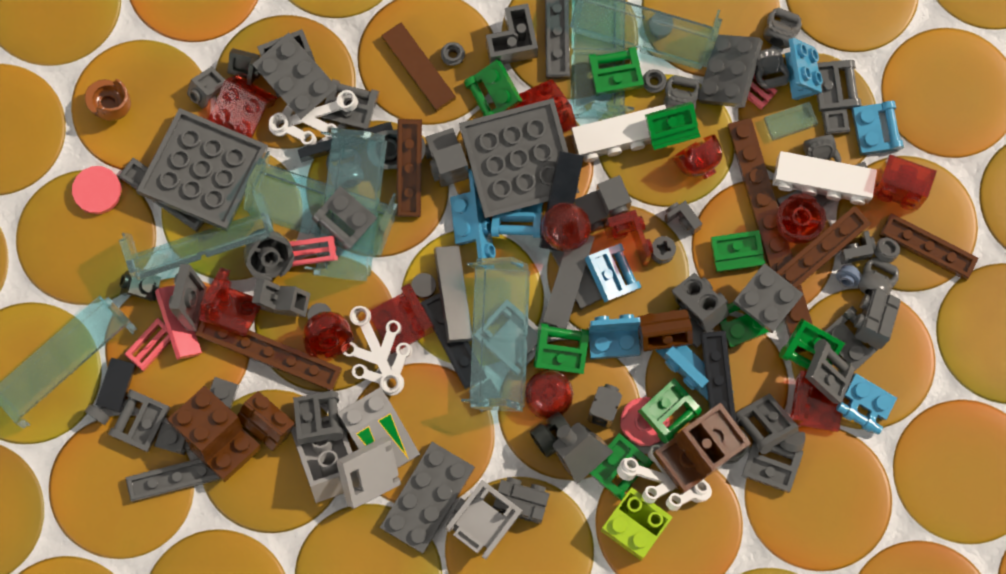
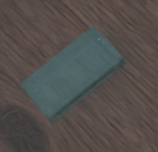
M810 102L764 118L772 141L818 125Z

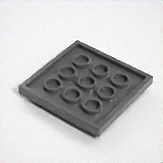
M554 98L459 123L484 219L548 202L558 151L568 152Z
M179 108L137 189V193L227 231L268 150V145Z

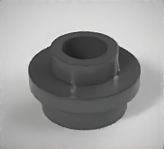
M450 42L443 46L441 58L445 64L457 66L464 60L465 51L460 44ZM450 52L457 53L455 58H450L448 55Z
M652 69L647 71L643 76L644 88L650 93L661 92L666 86V76L660 70ZM656 79L658 84L652 85L650 80Z

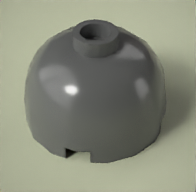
M266 230L254 234L247 241L243 251L244 262L250 273L257 279L271 281L274 277H282L290 270L294 262L291 244L287 238L276 231Z

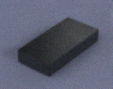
M111 357L96 402L97 406L121 413L136 368L135 364Z

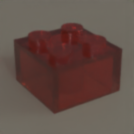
M890 154L880 168L873 195H876L883 202H896L903 209L910 211L918 210L929 196L937 171Z

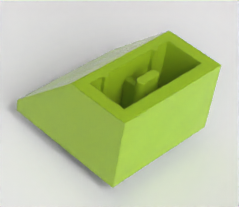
M631 487L604 524L601 532L642 561L673 517L656 504L645 502L642 494Z

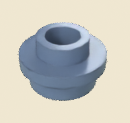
M851 265L842 266L836 273V279L844 287L857 286L861 278L859 270Z

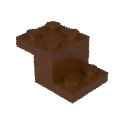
M205 385L167 419L169 424L186 439L190 450L223 482H226L261 449L260 444L243 429L239 417Z
M719 403L683 428L672 440L657 449L653 455L683 495L748 447L751 442L724 406Z

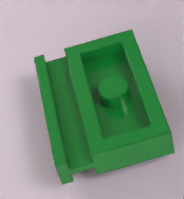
M692 102L645 114L649 137L651 138V145L654 150L701 137Z
M759 230L710 238L716 273L762 267L765 263Z

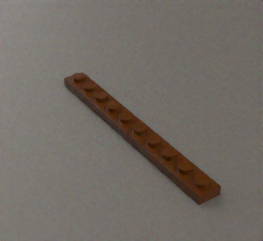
M752 118L729 123L727 128L756 227L760 231L768 266L777 272L793 256ZM800 285L799 287H797V289L803 293L802 287ZM804 293L784 318L789 339L801 318L812 324ZM797 346L795 352L799 354L807 352V350Z

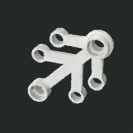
M344 90L339 93L337 101L314 108L302 119L296 114L293 115L294 111L287 105L282 113H276L271 116L269 130L273 135L279 137L289 134L301 140L306 147L316 144L317 138L311 131L304 132L295 127V125L304 123L323 132L329 140L337 138L340 132L336 125L332 123L327 124L317 118L340 110L345 112L353 111L358 105V99L352 91ZM352 100V102L346 106V103ZM281 123H284L281 128H278ZM335 129L333 134H328L329 130ZM312 136L309 142H305L307 137Z
M363 306L354 307L350 312V320L353 324L361 327L372 352L359 348L353 342L344 343L342 352L345 356H355L377 364L382 374L369 371L365 365L357 364L352 369L353 376L357 379H367L378 383L387 395L394 396L399 394L404 388V378L401 372L406 358L412 354L411 345L404 342L397 345V357L392 369L387 360L396 335L402 331V325L395 320L389 321L386 324L387 332L382 346H380L370 324L371 312ZM360 312H364L366 315L363 321L358 319ZM393 323H396L398 326L396 332L390 331V326ZM348 345L354 347V351L351 354H348L346 351ZM402 346L408 347V352L405 355H402L400 352ZM359 367L364 369L362 376H358L356 373ZM390 379L396 380V386L394 388L389 387L388 383Z
M653 445L650 448L648 457L655 462L661 472L639 466L638 462L633 458L623 459L617 467V473L623 480L630 481L635 476L662 483L656 487L648 486L644 490L642 497L647 503H654L659 497L677 488L653 455L661 447L659 445ZM702 480L683 495L672 493L666 500V506L672 511H677L683 504L691 500L696 503L707 501L712 494V489L705 480Z

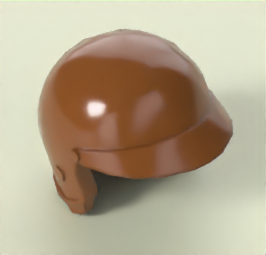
M115 79V81L98 80L92 83L86 90L85 102L88 109L95 116L103 120H119L126 116L130 110V95L125 85L119 79Z

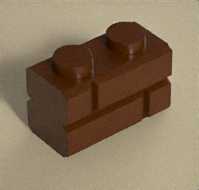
M687 309L638 316L641 320L638 331L643 352L671 348L672 346L693 345L692 325Z
M259 391L243 403L237 415L241 424L261 442H264L272 451L288 438L296 424Z

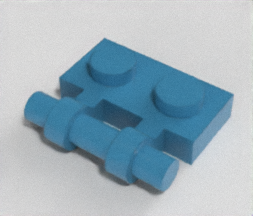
M855 373L844 396L850 400L848 405L842 402L837 405L836 410L842 413L845 419L849 421L854 420L862 425L861 428L867 432L872 431L879 435L883 426L876 423V418L887 420L897 397ZM858 406L868 411L866 416L857 411Z

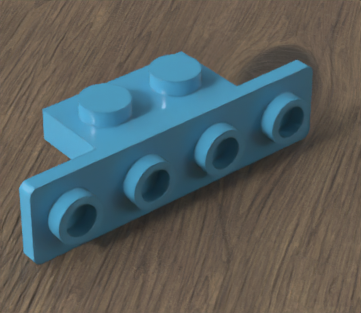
M470 168L468 173L471 192L450 197L455 244L464 245L476 242L479 263L491 266L495 265L494 257L496 255L491 236L492 223L490 217L484 219Z
M687 346L655 349L666 360L665 364L675 373L678 372L690 389H696L708 401L706 385L709 380L705 377L703 361Z

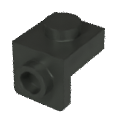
M232 48L229 53L227 73L247 78L246 84L251 86L255 79H259L261 76L252 65L260 58V55Z
M136 269L128 270L121 276L119 282L120 294L156 301L155 290L159 288L161 277Z

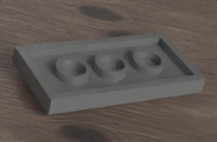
M431 442L380 526V529L424 554L475 467L436 443Z

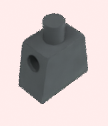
M580 422L574 424L571 428L568 425L561 426L557 431L559 439L552 446L564 469L577 484L613 453L598 435Z

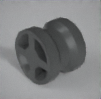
M658 237L651 246V258L658 264L669 263L676 252V245L669 237Z

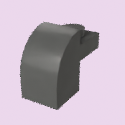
M257 279L252 303L261 306L260 309L267 312L286 316L306 317L311 293L295 286H279L266 279Z

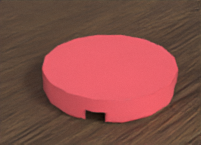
M91 166L82 170L76 176L72 185V195L76 204L87 213L104 214L111 211L118 204L122 192V186L118 177L110 169L103 166Z
M651 397L630 401L624 407L620 417V428L624 437L639 447H650L661 441L656 431L638 412ZM669 417L663 422L667 428L670 426Z

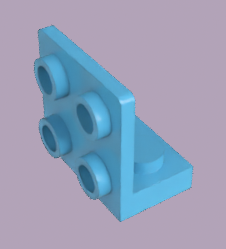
M790 38V52L785 53V58L790 72L789 82L792 99L799 100L822 93L821 84L823 79L818 70L817 61L819 60L817 50L796 38Z
M633 314L620 315L619 319H609V316H598L594 318V321H590L588 328L590 360L640 356L638 328L641 323L640 317L634 318Z

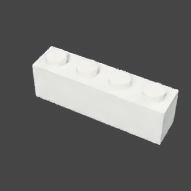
M661 105L572 127L571 138L576 154L583 155V160L588 163L597 160L599 156L608 154V157L621 154L623 150L631 149V151L643 149L645 145L651 144L645 114L666 109V106Z
M780 151L776 161L772 185L778 186V189L782 191L800 190L804 195L808 196L820 194L825 195L829 200L839 201L846 199L855 205H865V203L868 204L873 198L877 170Z

